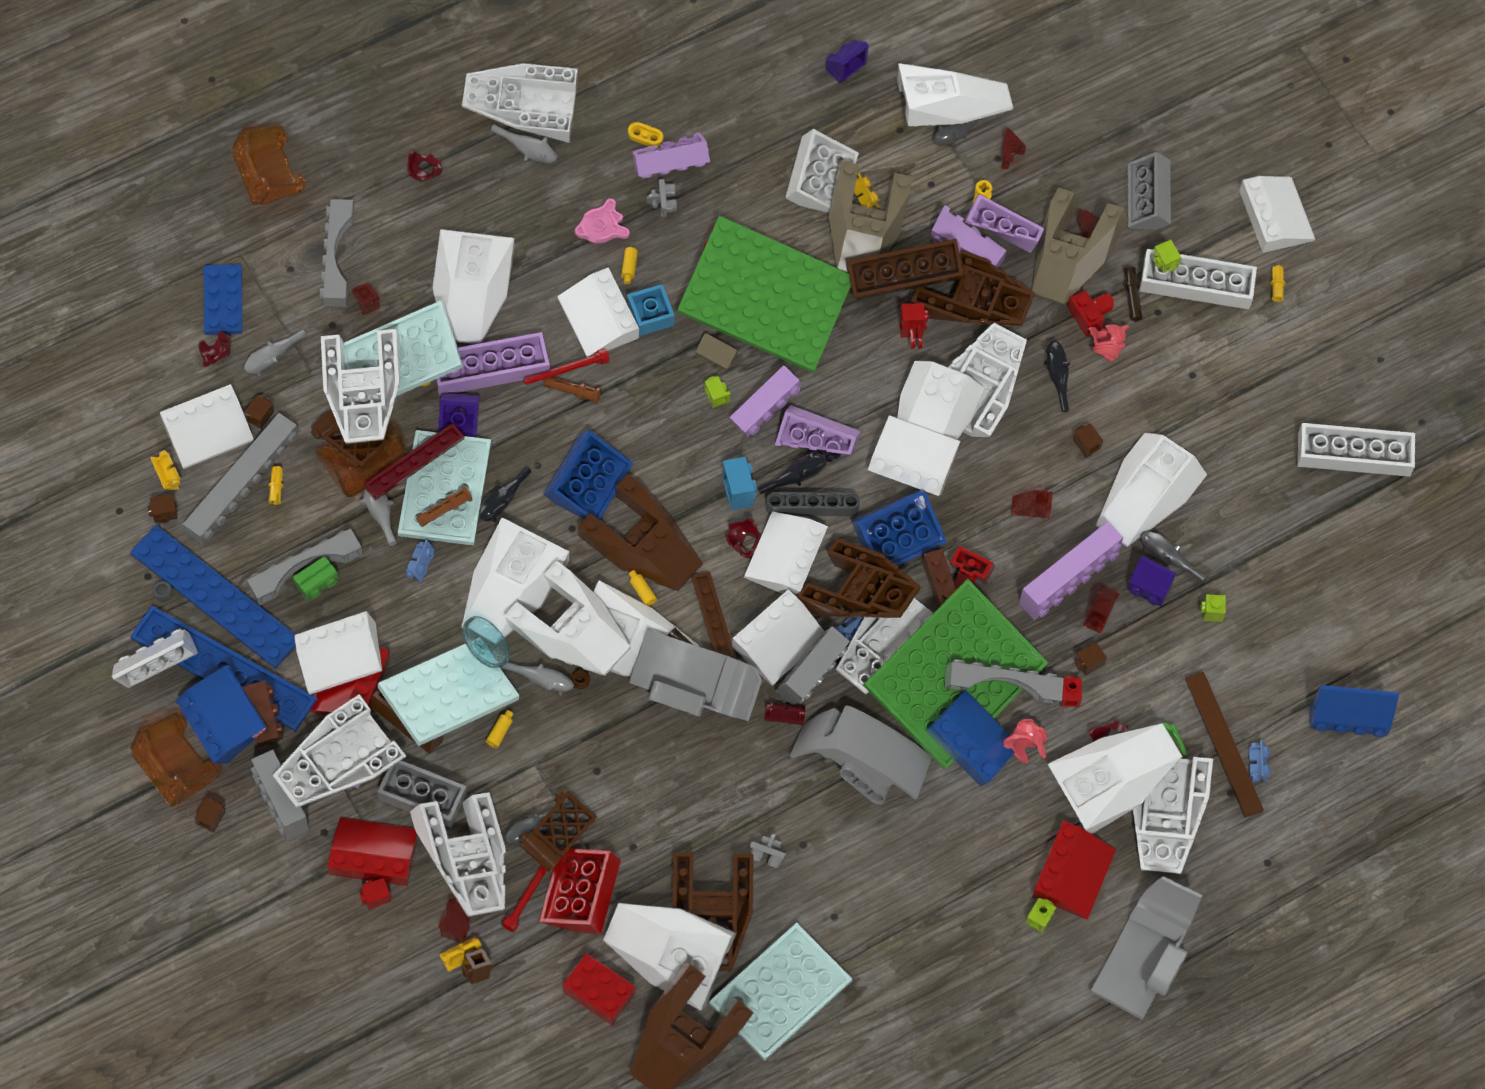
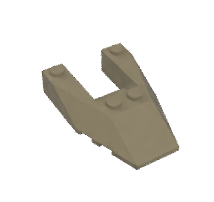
M841 160L837 169L828 216L837 269L849 273L847 261L889 253L901 232L913 177L894 173L890 182L885 211L852 204L859 164Z
M1058 188L1050 203L1043 225L1044 230L1038 241L1031 291L1037 297L1066 305L1070 297L1076 295L1081 289L1080 287L1087 280L1089 281L1100 267L1106 264L1128 218L1125 208L1108 203L1090 239L1065 232L1078 206V201L1074 192Z

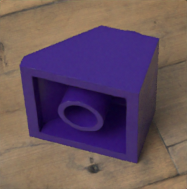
M852 40L849 44H844L837 53H833L827 58L826 71L841 84L867 64L869 44Z
M442 393L439 410V432L453 423L464 436L477 438L480 396Z
M1142 556L1129 581L1127 590L1134 596H1141L1150 604L1161 607L1171 590L1176 573Z

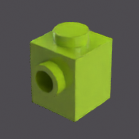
M1172 240L1155 246L1152 254L1156 267L1160 268L1162 273L1176 270L1182 258Z
M1206 594L1205 600L1201 601L1200 605L1203 621L1223 622L1226 614V595Z
M1038 898L1025 924L1043 933L1052 919L1056 907L1051 901Z

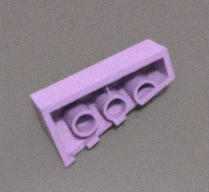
M700 132L695 133L694 138L681 137L676 143L670 141L663 142L659 148L653 145L632 151L635 172L642 178L651 177L655 173L667 174L670 170L674 169L678 171L686 170L689 166L693 165L701 167L705 163L710 162L707 141Z
M980 194L974 201L965 219V223L982 227L1029 253L1032 252L1044 230L1043 227Z
M945 205L932 229L930 239L934 243L936 241L943 242L957 239L961 250L989 259L992 262L991 264L999 268L1005 259L1006 250L988 236L983 238L976 227L967 226L961 216L957 215L955 217L949 212L950 208Z
M783 365L730 416L732 423L747 438L750 435L756 434L760 429L759 426L764 422H768L777 409H781L786 405V400L791 396H795L800 391L802 386L800 380Z
M790 405L785 411L775 445H787L793 448L803 447L809 448V450H826L827 452L851 455L856 448L861 431Z

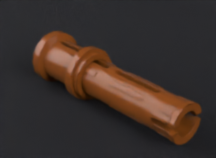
M554 377L545 379L543 384L544 387L576 395L580 400L583 398L591 400L594 404L599 402L602 391L600 387L596 389L587 386L585 383L575 384Z
M463 486L460 491L453 495L449 494L446 500L417 516L416 520L421 527H424L452 509L457 510L460 505L467 501L471 502L473 499L467 488Z

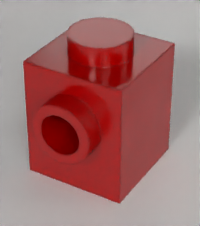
M1075 676L1062 677L1064 679L1060 706L1080 707L1082 701V678Z
M384 878L378 880L371 879L366 881L364 885H361L360 899L362 904H367L368 910L391 902L390 893Z

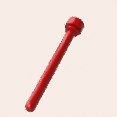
M604 348L594 353V356L526 377L524 384L529 385L594 363L601 365L609 363L608 352Z
M540 866L513 913L509 914L502 921L501 925L506 930L515 932L518 928V918L547 872L542 866Z

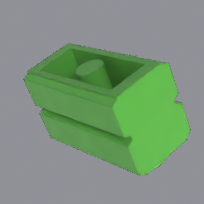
M323 556L292 577L295 587L308 600L310 598H317L326 587H333L337 583L338 573L327 558Z

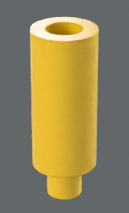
M633 247L625 248L621 273V277L624 278V284H631V280L635 277L638 250Z
M635 570L631 571L628 574L631 578L630 583L645 605H653L657 601V597L643 576L637 574Z
M507 710L504 715L501 714L485 741L489 746L496 749L499 747L513 722L511 719L513 713Z

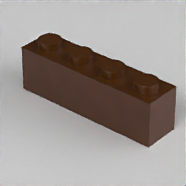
M376 691L372 696L371 708L414 741L381 691ZM444 735L424 743L420 747L431 754L443 742Z

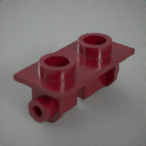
M767 702L765 721L804 725L806 707Z

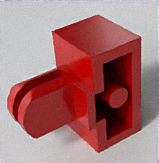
M1085 290L1070 297L1067 308L1085 337L1091 335L1088 328L1096 327L1097 331L1102 329L1105 320L1102 315L1113 310L1114 299L1109 294H1103L1095 299H1091Z
M924 303L901 304L899 317L900 338L909 337L910 349H915V337L917 338L918 349H922L923 346L922 337L924 330H927L928 310L924 309Z
M961 546L958 547L950 562L953 568L959 570L954 580L956 590L967 579L973 584L976 579L986 584L995 568L993 562Z

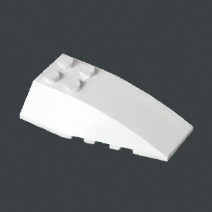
M993 323L948 367L970 376L985 387L971 423L963 431L971 437H990L1006 412L1027 342L1025 338L996 323Z
M914 361L900 395L897 418L958 440L965 428L971 423L985 387L970 376L935 362Z
M1193 757V760L1180 759L1146 800L1133 809L1141 870L1175 874L1182 873L1209 800L1213 759Z

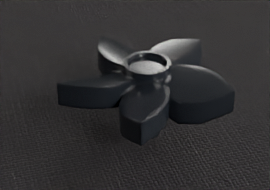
M819 450V453L826 457L827 462H832L841 456L840 453Z

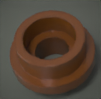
M576 671L571 676L575 684L574 688L585 689L590 684V676L585 671ZM582 678L584 682L578 683L577 680Z

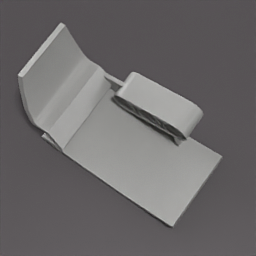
M647 629L628 683L651 690L649 700L701 717L705 708L720 714L749 721L762 680L752 665L741 660Z
M845 706L842 714L835 708L827 710L805 723L790 754L792 759L814 752L821 754L825 758H832L841 766L840 776L875 804H883L893 784L913 799H917L932 759L930 754L899 732L851 706Z
M1166 877L1158 879L1148 887L1131 913L1113 951L1092 987L1091 993L1143 1020L1156 994L1158 993L1165 997L1188 954V951L1182 949L1181 946L1203 895Z

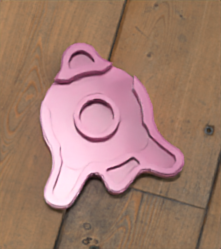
M608 199L603 206L586 212L580 224L575 228V234L578 238H583L593 243H605L613 238L627 239L630 231L618 225V223L623 221V215L615 210L616 202L614 199Z

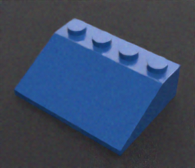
M588 430L578 436L543 495L556 505L583 519L591 513L600 520L615 495V487L627 475L633 463Z
M916 490L851 521L863 547L884 554L896 566L947 543L925 490Z
M229 665L222 667L193 685L175 700L214 764H228L267 729V726Z
M1320 685L1310 707V728L1317 731L1333 730L1336 733L1354 732L1356 735L1373 734L1376 737L1387 736L1392 727L1399 692Z
M966 690L926 730L980 787L987 784L1014 754L1012 748L1004 747L1003 741L1010 737V735Z

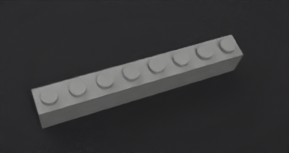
M278 413L182 524L184 532L202 545L206 540H210L214 535L215 529L224 524L227 515L230 512H234L240 500L248 496L252 486L260 482L264 472L272 468L276 458L282 456L289 443H293L298 437L297 425Z

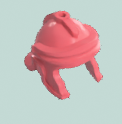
M1106 325V328H1102L1101 331H1097L1096 327L1088 328L1094 338L1095 347H1092L1094 349L1093 352L1100 354L1108 361H1115L1125 347V331L1130 328L1129 325Z
M1032 719L1020 720L1013 735L1003 741L1004 747L1012 748L1015 756L1022 763H1029L1027 753L1025 752L1026 747H1037L1042 758L1047 757L1043 745L1047 741V732L1044 728L1034 723Z

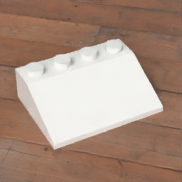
M812 129L802 136L785 198L799 206L829 213L839 164L841 160L856 163L858 152Z
M1258 176L1242 181L1239 191L1263 253L1315 241L1292 177Z
M609 268L589 275L557 296L587 358L594 356V353L598 350L605 348L608 351L639 339V327Z
M231 384L160 412L162 423L183 469L254 441Z
M889 415L868 470L940 496L945 487L960 441Z
M772 511L744 578L782 594L789 589L797 597L801 592L828 526L808 518Z
M788 589L733 638L732 646L771 686H774L796 666L818 637L825 631L804 604Z
M367 611L295 635L296 651L309 694L382 671L376 623Z
M178 629L172 632L170 637L166 639L160 638L153 642L154 645L148 648L142 647L136 651V654L130 657L124 656L120 658L119 662L114 664L113 680L130 688L198 654L189 632L185 629Z

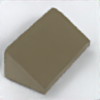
M707 333L704 334L695 351L696 354L726 370L729 369L737 357V350Z

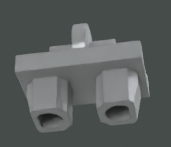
M659 179V194L656 190H651V194L646 197L647 203L652 204L653 208H657L660 203L661 217H667L668 212L677 211L676 199L666 200V196H675V184H665L664 179Z
M772 833L770 838L762 837L761 841L767 843V846L751 842V854H754L755 861L761 862L765 852L771 854L767 865L775 868L779 867L782 859L786 858L787 853L772 848L773 846L780 848L782 842L775 840L776 834Z

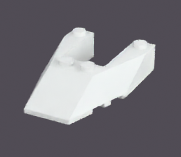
M396 329L377 331L378 367L345 370L344 342L340 334L321 336L323 390L346 444L384 440L400 384V336Z
M556 561L544 573V576L549 586L573 603L551 627L518 602L504 617L509 627L549 658H556L567 664H574L585 670L605 676L631 649V646L603 601L569 569Z
M490 793L472 795L462 802L471 835L448 839L437 801L419 804L411 810L410 814L416 833L467 916L504 910L505 885H503V874L505 873L504 853H506V848Z

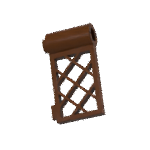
M331 409L311 426V434L317 440L327 441L350 459L348 461L349 464L356 469L359 467L363 469L390 445L389 441L384 438V440H377L381 442L378 447L371 448V442L373 441H367V448L358 449V443L362 442L354 443V449H344L346 443L343 436L340 440H333L331 438L335 434L341 433ZM367 453V457L362 461L357 459V454Z
M562 791L554 800L557 802L533 831L530 834L526 831L519 839L521 842L519 846L548 872L555 867L597 818L569 791L566 793ZM566 798L573 803V809H564V800ZM561 813L562 823H553L552 814ZM565 813H574L575 823H566ZM578 813H584L590 820L587 823H579ZM541 827H549L550 836H544L538 830ZM553 827H562L563 836H554ZM567 827H576L577 835L568 836ZM555 840H564L565 849L562 852L555 846Z

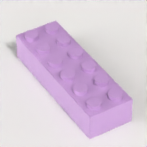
M540 332L459 347L458 351L464 367L435 380L438 394L441 396L442 393L452 394L522 381L526 377L550 370V364L543 334Z
M1106 522L1023 588L1019 605L1033 620H1036L1039 616L1041 618L1049 612V608L1053 605L1055 607L1063 601L1064 596L1073 594L1079 584L1088 582L1092 577L1091 575L1094 572H1100L1109 560L1111 562L1120 555L1119 550L1122 548L1121 544L1124 537L1109 522Z

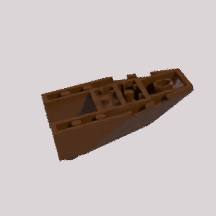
M961 250L966 278L960 280L953 299L917 287L911 304L924 303V309L928 310V319L1022 326L1035 293L1019 281L1013 280L1004 270L995 267L989 259Z
M627 474L615 487V497L640 515L642 519L624 538H621L590 513L578 526V536L620 570L629 572L635 570L643 578L653 580L659 585L679 591L703 563L672 516L641 483Z
M837 538L827 553L835 567L852 573L838 593L806 583L797 598L810 613L818 616L901 618L921 587L906 573L904 574L898 566L890 562L884 554Z
M673 852L672 908L685 910L736 933L730 950L725 954L718 970L732 971L753 914L754 854H733V892L693 891L694 853Z
M686 962L650 1010L645 1029L642 1032L639 1048L636 1051L629 1072L632 1077L648 1089L677 1088L714 1061L743 1029L754 1013L740 1001L732 999L710 1031L682 1011L706 977Z

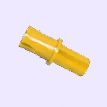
M1279 265L1272 268V281L1270 283L1272 286V300L1275 302L1284 300V268Z
M273 466L271 468V482L268 484V487H270L268 502L272 504L273 501V505L281 504V489L284 485L282 484L283 469L280 466Z

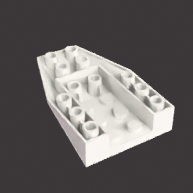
M898 63L897 83L899 92H904L906 101L905 116L908 126L962 124L1013 110L1009 90L1005 83L957 72Z
M518 64L468 73L466 75L462 107L513 128L569 143L578 69Z
M440 229L433 292L435 302L442 301L456 342L481 344L507 298L515 250L514 238Z
M501 518L474 570L462 629L496 646L514 631L509 627L504 615L516 602L532 614L542 607L553 589L549 586L544 573L556 561L566 567L570 561L569 551Z
M598 581L593 593L603 601L631 646V649L610 671L621 676L630 677L646 630L649 629L667 636L675 626L653 608ZM680 631V633L683 634L693 645L699 646L688 636H686L683 632Z
M1161 723L1103 737L1049 763L1048 766L1085 830L1093 834L1141 805L1179 762L1182 755L1165 726Z
M618 903L603 941L649 983L664 991L684 963L691 964L706 977L687 1003L702 1010L706 1008L713 991L711 987L725 954L730 950L736 933L682 909Z

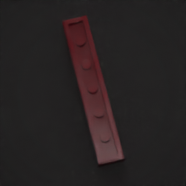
M453 423L364 483L363 488L376 501L464 440L465 436Z

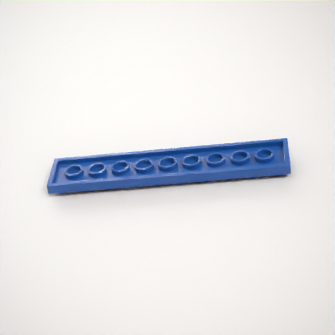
M157 525L130 552L131 556L163 581L168 582L174 590L274 669L296 648L295 634Z
M151 606L130 636L131 640L148 648L154 645V641L160 638L166 639L171 636L172 632L178 629H185L189 632L198 654L176 664L177 666L203 680L222 667L229 665L242 687L264 680L274 687L275 696H273L274 704L277 703L280 714L277 715L279 722H282L284 726L294 732L298 730L317 700L316 697L154 606Z

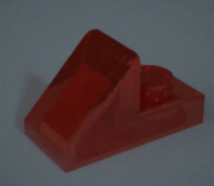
M1006 128L1001 169H1009V164L1014 161V154L1025 155L1026 145L1010 128Z
M369 283L351 289L354 298L359 304L362 315L380 308L379 296Z

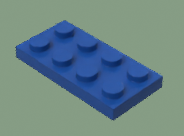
M242 264L204 266L205 335H218L219 332L243 334Z

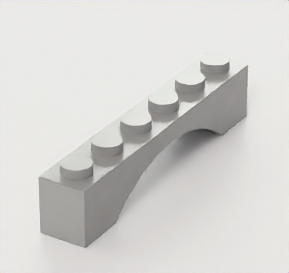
M331 199L330 206H327L326 210L329 222L325 223V233L328 234V239H324V250H327L326 255H323L325 271L321 273V282L324 283V288H320V299H323L324 306L347 307V281L342 277L337 268L336 252L340 240L346 231L353 226L354 204L353 200Z
M351 529L342 530L336 536L324 539L318 545L312 548L308 547L296 556H289L278 565H271L262 573L253 574L247 580L248 587L260 606L275 599L286 581L301 569L310 566L323 556L329 562L347 563L362 555L361 545Z
M953 660V662L946 665L944 688L964 691L980 682L1003 681L1022 688L1037 702L1057 704L1062 701L1064 678H1058L1056 674L1050 673L1046 675H1039L1037 671H1027V673L1020 672V669L1017 668L1004 670L1001 666L997 665L984 667L982 663H972L970 665L965 664L963 660Z

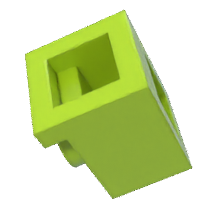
M712 376L705 381L704 390L712 408L730 402V391H727L725 383L721 382L719 376Z

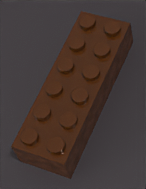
M957 239L847 261L853 296L856 300L966 278L960 244Z

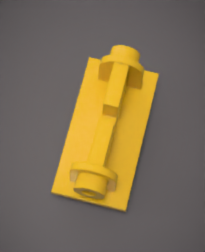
M858 172L859 178H856L854 192L856 196L863 193L858 198L859 202L865 207L873 208L872 206L876 205L880 208L877 202L879 197L875 191H871L869 179L867 176L863 177Z
M161 451L159 457H150L163 488L179 490L178 485H180L181 478L175 467L170 468L173 465L170 454L166 451Z
M474 936L439 954L448 972L463 965L465 954L482 949L481 943Z

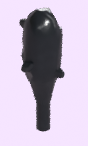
M1053 340L1046 349L1047 359L1044 365L1047 366L1051 379L1058 391L1062 412H1068L1069 406L1066 393L1070 362H1067L1066 353L1062 345L1058 341Z
M810 452V456L792 464L779 477L758 487V491L761 495L776 487L791 484L801 486V482L818 475L825 468L827 459L823 455Z
M526 467L515 479L501 487L496 485V490L482 502L478 518L486 522H496V517L507 508L514 498L520 483L531 473V470Z

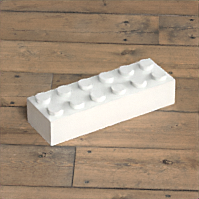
M1146 250L1140 292L1250 309L1257 267L1180 254L1182 258L1179 267L1172 272L1162 273L1161 269L1157 268L1154 263V257L1152 256L1154 250Z
M1302 423L1298 432L1297 467L1410 477L1415 468V433Z

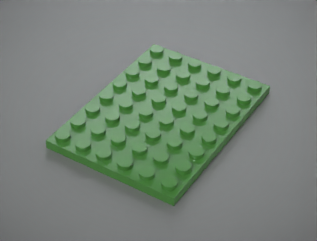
M719 216L677 313L814 373L851 287L850 274Z
M969 579L965 580L863 684L876 700L944 770L948 768L954 759L926 730L963 692L944 688L946 665L953 662V660H963L965 664L982 663L984 667L997 665L1001 666L1004 670L1017 668L1020 669V672L1027 673V671L1040 672L1048 664V661ZM1003 681L980 682L966 689L994 719L1023 690L1016 685Z

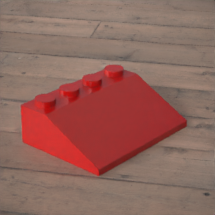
M379 647L382 671L314 693L313 696L317 700L310 712L327 716L357 695H360L371 709L372 696L378 691V683L382 682L390 661L389 650Z
M340 818L328 862L329 875L361 880L384 878L386 883L408 886L418 834L414 828Z
M1063 821L1032 897L1035 899L1041 898L1042 900L1047 899L1055 907L1088 920L1116 849L1086 830Z
M569 849L553 869L539 922L581 933L602 934L621 860L611 851Z

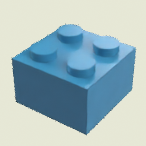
M663 284L627 294V305L639 327V336L674 326L675 315Z
M746 457L723 461L722 480L731 511L752 507L754 499H756L755 491H757L755 479H751L752 467L750 463H747Z

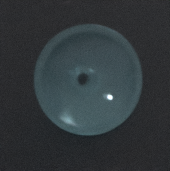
M473 616L466 620L463 625V638L472 656L483 665L491 668H501L507 664L510 655L509 648L499 629L487 619L479 616Z

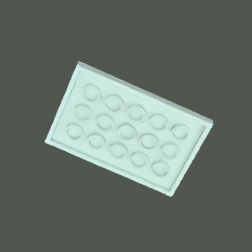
M442 301L344 342V361L347 370L378 367L377 331L397 330L400 336L401 358L400 384L396 396L464 367Z
M416 430L412 450L437 433ZM465 436L464 440L407 479L398 536L474 546L491 439ZM465 486L473 501L465 502L457 510L452 509L424 527L419 525L416 520L417 516L446 500L449 494L453 495L460 491L461 487Z
M479 638L378 683V689L418 746L519 700V694Z
M796 923L709 1001V1005L721 1015L731 1000L736 999L754 1012L738 1034L766 1061L852 982V978Z

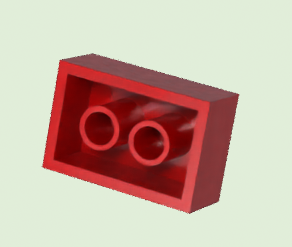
M586 953L564 982L563 993L612 1026L635 996L636 987Z

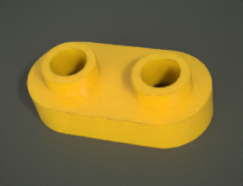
M639 122L632 123L628 127V137L634 142L648 147L653 145L659 147L663 143V133L659 129Z

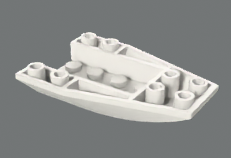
M1144 433L1124 458L1096 527L1100 528L1106 522H1109L1124 537L1122 544L1129 547L1144 532L1150 531L1184 505L1205 479L1207 473L1194 455L1164 435Z
M914 598L901 618H864L849 644L848 650L838 664L836 671L866 695L869 691L863 684L933 613Z
M357 695L327 715L273 774V778L295 807L372 780L406 757L395 741L390 742L370 715L371 709L360 695Z

